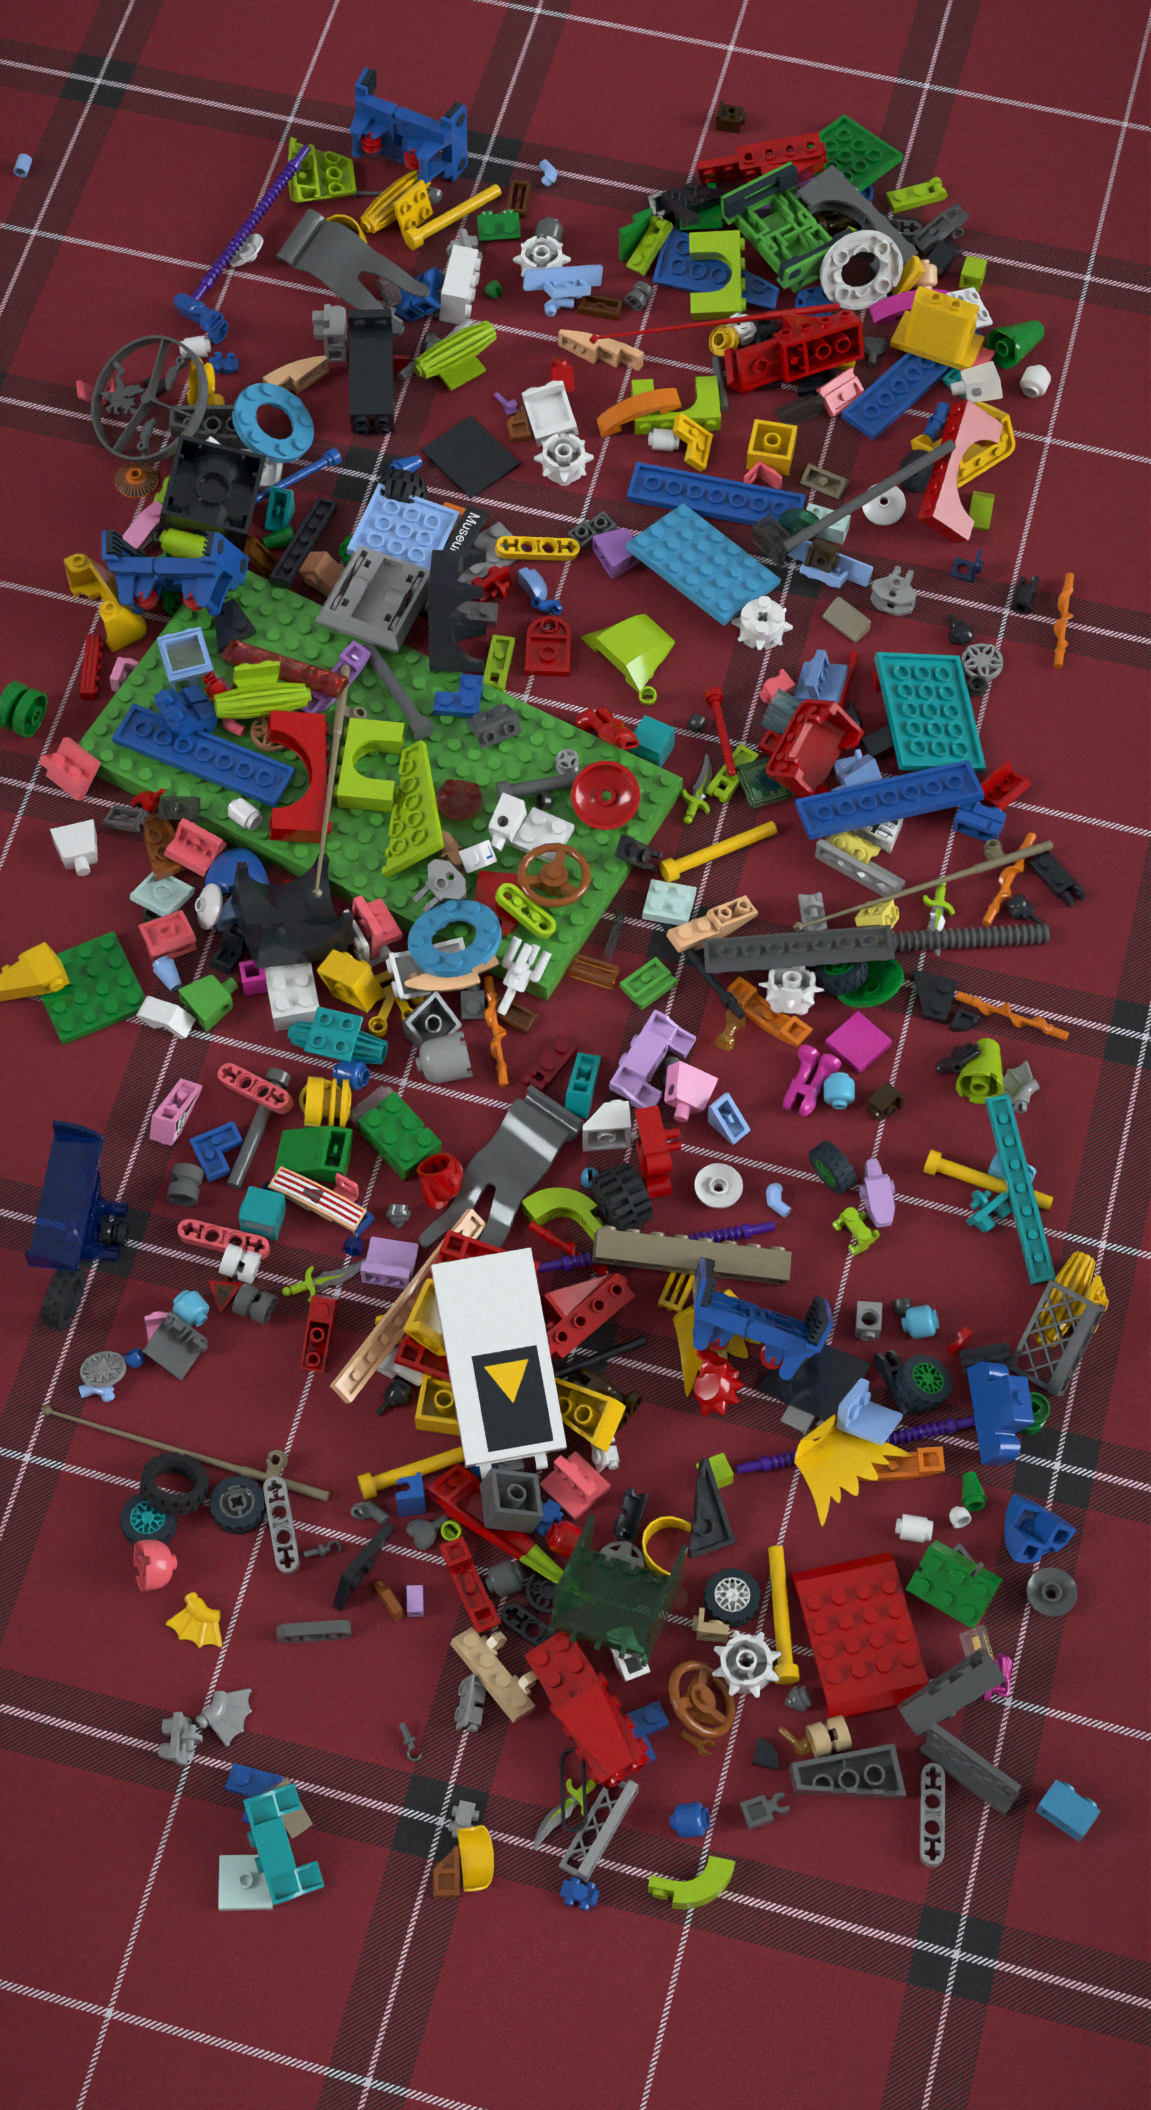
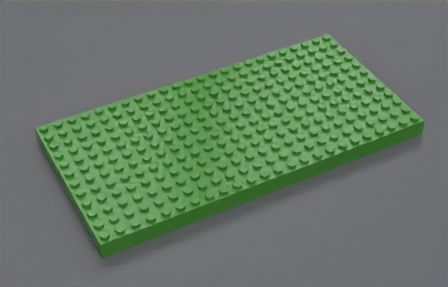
M248 570L246 571L244 586H238L235 591L227 592L224 602L234 598L256 628V635L219 653L215 616H211L206 608L193 611L184 603L159 635V637H162L166 634L182 632L189 628L201 627L214 673L218 678L223 677L231 688L234 667L243 663L252 665L271 660L273 662H280L279 683H304L306 688L313 690L340 661L339 655L353 640L360 645L365 642L320 626L315 622V619L323 606L284 587L270 584L269 580ZM156 639L78 744L101 762L95 776L135 796L142 791H152L155 793L163 788L165 793L159 797V808L181 819L184 818L239 848H245L257 857L297 877L302 876L316 861L321 843L269 840V818L273 807L113 743L112 737L133 703L162 714L154 702V696L162 689L168 691L170 685ZM200 644L167 651L172 671L205 664ZM403 644L396 653L376 647L420 715L427 716L434 726L433 732L428 737L422 739V741L427 746L441 831L449 832L457 844L463 846V850L486 840L491 841L492 839L488 826L499 802L496 782L508 780L510 784L558 776L556 757L564 749L573 750L578 754V772L594 762L614 761L628 768L638 781L640 803L635 815L625 825L612 830L592 828L577 816L571 801L572 787L547 791L552 794L555 801L551 809L542 811L574 824V831L565 845L575 848L584 855L590 866L591 881L587 891L572 904L557 908L539 905L556 922V929L549 938L541 939L536 937L519 922L514 932L502 937L499 949L495 954L499 966L487 971L504 980L508 969L502 967L501 963L513 936L522 939L513 959L514 962H516L524 943L536 944L540 946V949L530 967L531 970L534 971L543 950L551 953V957L538 982L529 980L525 991L547 1001L634 867L614 857L621 834L628 835L648 845L681 795L683 778L623 749L604 743L598 737L483 683L479 713L489 711L496 705L507 703L517 713L521 733L481 749L476 736L467 727L466 720L469 718L433 715L435 692L458 693L460 675L464 673L429 671V657ZM367 661L361 672L348 687L346 706L350 708L363 707L367 712V719L404 723L405 740L403 749L419 740H416L408 729L409 721L370 662ZM205 675L197 677V685H200L203 692L207 696L208 701H210L212 706L214 707L213 701L210 699V697L204 690V688L207 687L205 682L202 680V678ZM187 680L175 682L177 693L181 692L182 688L190 687ZM337 700L320 713L325 714V723H329V734L326 737V742L330 744L329 756H326V762L331 761ZM296 709V710H293V711H290V712H303V711L300 710V709ZM258 717L235 719L237 723L246 727L243 737L225 730L221 718H218L215 731L208 733L296 769L295 776L276 808L290 806L306 794L309 789L308 773L301 759L293 751L285 748L277 752H268L258 748L253 743L250 730L252 723ZM347 720L343 721L342 735L340 736L334 785L339 784V779L337 778V767L338 765H342L343 759H340L341 746H345L346 740L343 739L344 727L349 726ZM256 736V738L261 743H263V737ZM369 753L362 756L354 768L360 775L366 778L395 781L396 788V786H399L401 775L398 774L401 754ZM332 792L331 813L328 820L332 822L331 835L326 837L324 853H327L329 857L328 880L330 893L353 904V899L359 896H363L366 903L381 898L398 927L410 933L416 920L425 913L423 910L424 906L435 896L430 891L419 902H415L413 898L426 886L425 883L428 881L427 865L434 859H441L435 852L389 878L382 875V868L386 866L387 862L385 850L389 848L391 837L388 836L392 812L338 807L337 798L333 797ZM610 792L603 794L604 800L607 801L611 798ZM536 794L516 797L524 800L527 816L533 807L536 808ZM397 795L395 796L394 804L397 802ZM243 798L260 811V815L263 817L262 822L255 830L244 829L228 816V806L233 800ZM504 844L501 852L494 851L497 862L469 873L466 872L464 867V874L462 876L465 878L467 897L464 900L475 901L479 870L517 874L520 862L527 853ZM566 854L564 866L568 871L567 882L578 888L582 879L581 868L574 858ZM539 858L533 859L528 866L526 876L540 875L542 867L548 862ZM450 875L447 880H453L454 876ZM530 887L537 895L548 899L566 897L563 895L549 896L542 890ZM450 922L445 928L436 931V935L432 937V944L463 937L466 949L473 943L477 930L468 922Z

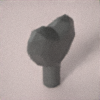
M865 336L863 337L864 352L868 354L867 365L874 367L877 355L882 354L887 349L888 341L885 338Z
M444 1515L433 1522L426 1519L412 1520L408 1523L406 1531L414 1538V1544L417 1549L425 1550L434 1543L437 1531L441 1529L448 1519Z

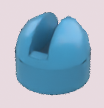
M589 1167L585 1168L581 1173V1183L586 1188H592L591 1181H588V1173H592V1177L599 1175L595 1168Z

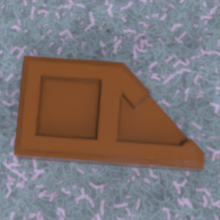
M524 404L507 421L510 443L532 440Z
M379 1578L371 1582L372 1587L394 1621L397 1622L404 1616L403 1608L390 1588L385 1586Z
M455 1846L433 1869L434 1898L460 1897L459 1846Z

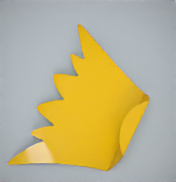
M730 1289L717 1291L738 1298ZM694 1304L679 1312L673 1318L678 1337L686 1396L689 1395L697 1371H700L703 1362L697 1357V1349L693 1346ZM735 1334L730 1339V1343L725 1349L714 1350L720 1357L727 1360V1352L740 1358H748L744 1338L738 1334ZM747 1336L745 1338V1340L754 1344H761V1342L751 1340Z
M834 1414L801 1439L794 1463L800 1469L812 1492L819 1520L823 1527L829 1509L830 1496L837 1503H840V1487L852 1495L858 1496L859 1484L857 1476L868 1480H878V1475L871 1462L888 1465L889 1462L883 1455L912 1457V1455L887 1442H884L883 1445H878L837 1429L838 1415Z

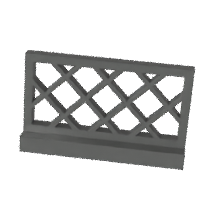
M1050 1280L1012 1357L1013 1367H1008V1369L1027 1377L1028 1380L1045 1388L1056 1397L1063 1396L1106 1307L1089 1300L1054 1280ZM1053 1288L1062 1292L1065 1302L1056 1305L1052 1304L1050 1294ZM1080 1301L1087 1306L1082 1315L1074 1317L1070 1303ZM1066 1305L1070 1319L1058 1322L1054 1308ZM1050 1310L1054 1324L1042 1327L1039 1317L1042 1312ZM1071 1322L1074 1332L1071 1337L1063 1339L1059 1325ZM1055 1327L1059 1341L1047 1344L1043 1330ZM1039 1332L1043 1346L1031 1349L1028 1339L1031 1334ZM1060 1344L1063 1355L1061 1359L1053 1361L1049 1347ZM1044 1349L1048 1363L1036 1366L1032 1352ZM1028 1354L1032 1368L1023 1370L1017 1367L1016 1364L1020 1356ZM1050 1366L1052 1377L1049 1383L1041 1380L1038 1369Z
M933 1722L929 1728L925 1743L919 1750V1754L930 1762L942 1766L945 1773L1005 1816L1020 1796L1021 1785Z

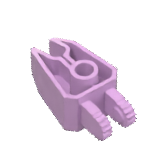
M871 1158L868 1159L864 1167L865 1178L862 1184L858 1186L861 1199H864L868 1217L876 1228L891 1226L895 1211L893 1194H895L894 1182L892 1179H889L888 1174L882 1175L879 1161Z

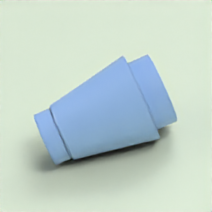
M163 956L152 964L154 967L153 972L171 992L182 987L183 984L173 959H170L169 956Z

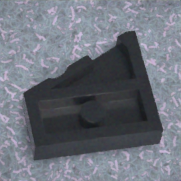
M234 598L223 603L220 614L215 616L219 653L257 634L256 628Z

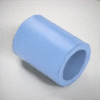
M20 154L13 169L16 176L21 178L27 176L32 163V158L29 155Z

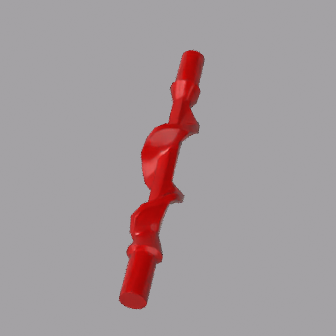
M533 1220L531 1221L528 1229L540 1236L542 1240L549 1242L555 1248L560 1247L570 1254L571 1258L573 1254L576 1257L579 1256L580 1253L576 1251V1243L561 1241L550 1230L545 1229ZM592 1263L590 1267L601 1276L612 1274L608 1271L606 1264L599 1263L596 1266ZM586 1264L584 1268L578 1266V1269L583 1270L588 1268L589 1266L588 1264Z

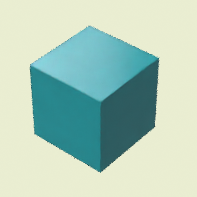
M644 715L638 727L633 731L636 739L639 741V745L636 748L629 749V753L662 768L674 748L675 728Z
M249 1186L239 1211L241 1231L263 1236L268 1240L277 1242L287 1211L284 1194Z

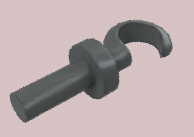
M332 1540L325 1547H323V1544H320L316 1549L303 1551L304 1558L315 1555L325 1557V1553L330 1552L331 1545L335 1544L339 1547L338 1553L341 1552L342 1545L340 1542Z
M403 1722L399 1724V1727L405 1738L403 1744L408 1745L407 1758L412 1762L419 1761L422 1757L421 1753L416 1759L410 1757V1751L416 1748L413 1743L416 1739L414 1736H410L407 1726Z

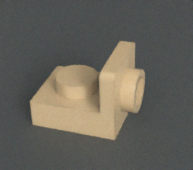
M700 1608L699 1616L694 1615L692 1631H697L696 1640L727 1643L729 1625L718 1620L703 1622L705 1608Z

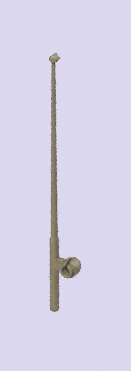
M342 665L316 885L312 891V895L315 898L322 896L319 883L343 721L347 720L349 724L350 718L367 719V712L363 707L350 708L346 706L350 676L349 665Z
M990 839L984 845V856L988 861L805 924L796 922L793 928L796 932H801L803 928L1051 850L1053 849V844L1049 840L1005 855L1002 852V844L996 839Z
M50 1405L43 1407V1412L47 1416L52 1414L169 1452H179V1455L184 1456V1454L191 1456V1459H197L198 1461L236 1472L241 1476L264 1483L272 1476L279 1477L281 1470L288 1463V1457L285 1452L273 1450L266 1459L267 1471L263 1472L55 1412ZM278 1455L280 1462L276 1465L274 1459ZM282 1478L287 1489L326 1502L329 1499L330 1492Z

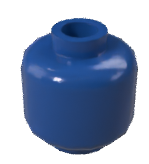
M351 1059L350 1062L340 1061L333 1068V1078L337 1079V1086L342 1088L343 1079H349V1087L352 1091L361 1090L369 1081L370 1071L363 1061Z
M700 1802L678 1804L675 1807L674 1814H670L671 1829L676 1830L680 1838L703 1836L706 1829L710 1828L708 1809L704 1808Z

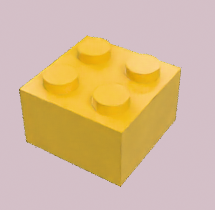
M755 419L747 452L746 469L751 470L761 461L768 467L774 468L778 474L789 476L796 444L797 426Z
M333 949L317 969L333 997L366 1013L369 1012L384 992L379 984L380 980L371 971V965L364 960H355L347 952L341 953Z

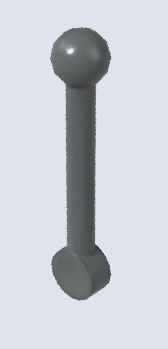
M356 190V193L351 195V197L379 196L384 191Z

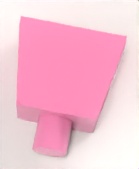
M682 1061L669 1065L664 1101L666 1104L676 1108L674 1119L685 1123L688 1121L689 1114L694 1115L702 1112L709 1101L718 1078Z

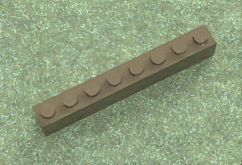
M602 1226L597 1229L594 1235L592 1262L696 1275L700 1257L715 1260L712 1276L717 1278L785 1286L790 1281L792 1252L785 1251V1248L777 1246L765 1249L761 1248L759 1244L740 1246L734 1241L716 1243L710 1238L691 1240L686 1235L666 1237L661 1232L642 1234L637 1229H626L625 1232L617 1231L612 1226Z

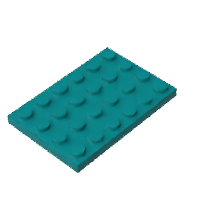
M877 652L874 658L899 770L921 771L969 760L975 773H983L986 765L960 656Z

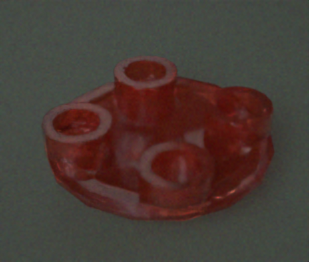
M446 780L437 794V805L440 812L453 820L472 818L479 812L482 805V795L479 786L476 783L465 780Z

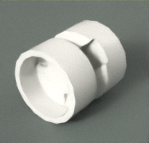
M229 1243L222 1258L219 1273L229 1277L237 1275L238 1280L252 1284L262 1255L250 1250L244 1253L243 1248ZM241 1261L245 1263L244 1267H239Z

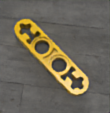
M502 536L497 540L494 550L496 555L503 559L572 561L576 559L580 551V545L571 538ZM502 544H505L506 548H509L508 551L504 550ZM521 545H530L532 547V551L524 552L521 549ZM550 545L554 552L546 553L542 546ZM567 546L573 550L572 553H569V550L566 549Z

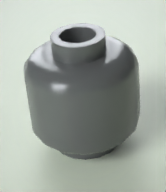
M545 217L538 222L535 236H537V239L540 237L547 239V236H550L560 243L563 227L558 219Z
M505 1560L491 1566L488 1571L489 1578L485 1579L491 1593L496 1592L499 1597H506L522 1589L525 1576L518 1562L514 1563L511 1560Z

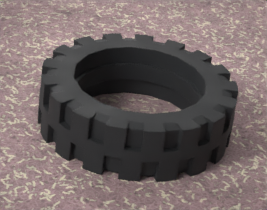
M63 1263L61 1268L57 1269L56 1275L53 1276L51 1285L47 1289V1296L44 1298V1307L41 1313L43 1314L41 1317L43 1325L63 1331L67 1329V1325L71 1324L72 1318L75 1317L76 1310L81 1304L80 1299L84 1294L83 1288L86 1285L85 1269L69 1263Z
M167 1452L161 1453L159 1457L154 1456L151 1458L150 1463L147 1462L145 1464L140 1481V1492H142L143 1500L148 1502V1506L152 1509H158L159 1513L164 1514L166 1512L170 1513L171 1516H177L180 1513L181 1515H187L189 1511H196L199 1505L202 1506L208 1490L209 1475H206V1468L204 1466L201 1467L197 1459L193 1460L187 1454L183 1456L179 1455V1452H172V1454H167ZM164 1473H177L188 1478L195 1488L183 1495H173L158 1488L154 1479Z

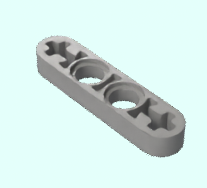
M272 1476L265 1481L263 1490L275 1561L278 1569L283 1574L291 1575L298 1570L300 1559L288 1489L282 1478ZM274 1483L282 1487L278 1490L280 1500L285 1498V1501H275L273 1492L269 1491V1489L273 1488ZM284 1507L286 1509V1516L280 1520L275 1519L272 1516L275 1508ZM282 1531H287L291 1535L290 1541L286 1544L277 1542V1535ZM278 1550H288L290 1559L295 1560V1562L291 1563L290 1568H286L284 1564L281 1565V1562L285 1561V1555L283 1551L278 1552Z
M929 1763L924 1766L920 1776L919 1856L921 1862L926 1867L934 1868L941 1864L945 1854V1772L939 1764ZM930 1770H934L935 1775L940 1776L936 1778L935 1789H929L931 1779L926 1777V1775H929ZM930 1795L936 1796L940 1801L939 1807L935 1809L929 1808L925 1804L926 1797ZM930 1821L936 1822L939 1825L940 1831L936 1835L927 1833L925 1830L926 1823ZM940 1840V1843L935 1842L934 1852L939 1854V1856H936L935 1860L932 1861L925 1853H928L930 1849V1841Z

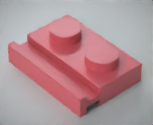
M848 368L816 390L817 393H820L821 400L830 417H834L842 412L864 392L858 377L853 373V368Z

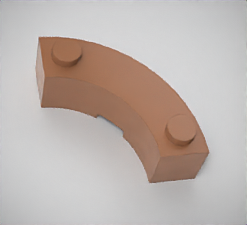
M326 551L310 552L298 572L302 575L306 584L314 587L328 598L344 567L338 564Z

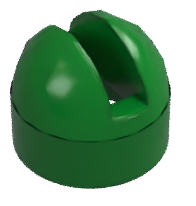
M493 280L485 287L484 292L490 298L497 299L498 296L502 295L503 289L497 280Z

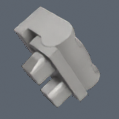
M324 304V311H313L312 314L314 340H324V351L328 362H347L348 334L346 310L342 306L331 307V304Z

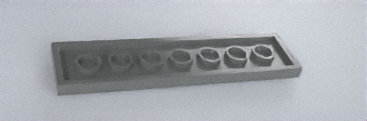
M891 925L703 939L706 973L714 974L731 971L744 972L757 969L768 970L770 968H792L797 966L812 967L823 964L837 965L849 962L862 963L864 961L895 959Z

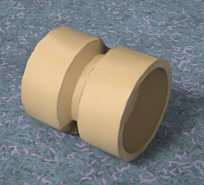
M842 1715L827 1719L826 1724L817 1722L806 1726L808 1741L815 1758L831 1755L833 1749L840 1752L852 1748L850 1733ZM829 1731L832 1732V1736H833V1738H834V1741H831V1740H830V1737H829V1734H828Z

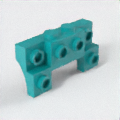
M295 1783L243 1799L252 1830L247 1832L251 1848L257 1847L259 1857L254 1858L258 1873H264L273 1905L323 1888L324 1883L317 1860L296 1866L282 1815L302 1809Z

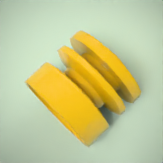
M308 1076L304 1127H320L323 1117H327L329 1126H333L334 1118H340L339 1127L345 1128L350 1117L352 1093L349 1087V1079H343L342 1090L336 1089V1078H333L330 1089H325L323 1077Z

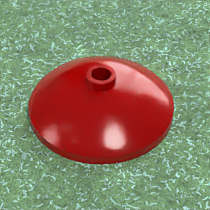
M598 761L586 766L577 775L572 785L571 801L575 813L585 824L599 830H612L625 825L635 815L640 803V787L634 774L624 765L614 761ZM610 792L611 798L607 801L604 800L603 794Z

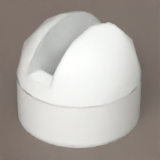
M957 1506L950 1511L949 1518L954 1528H962L972 1520L968 1510L964 1507Z

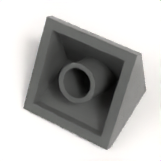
M432 991L402 1022L404 1038L418 1049H420L425 1041L455 1033L462 1026L437 991Z

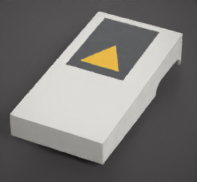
M531 1248L431 1265L465 1468L475 1465L480 1466L482 1480L490 1468H492L491 1464L534 1456L537 1470L548 1468L546 1453L565 1450L567 1445Z

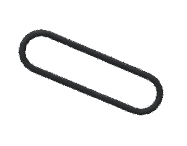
M569 1748L562 1752L559 1759L561 1819L565 1830L576 1833L586 1826L588 1819L585 1762L581 1761L584 1820L580 1827L570 1828L566 1825L563 1758L567 1753L576 1751L575 1748Z

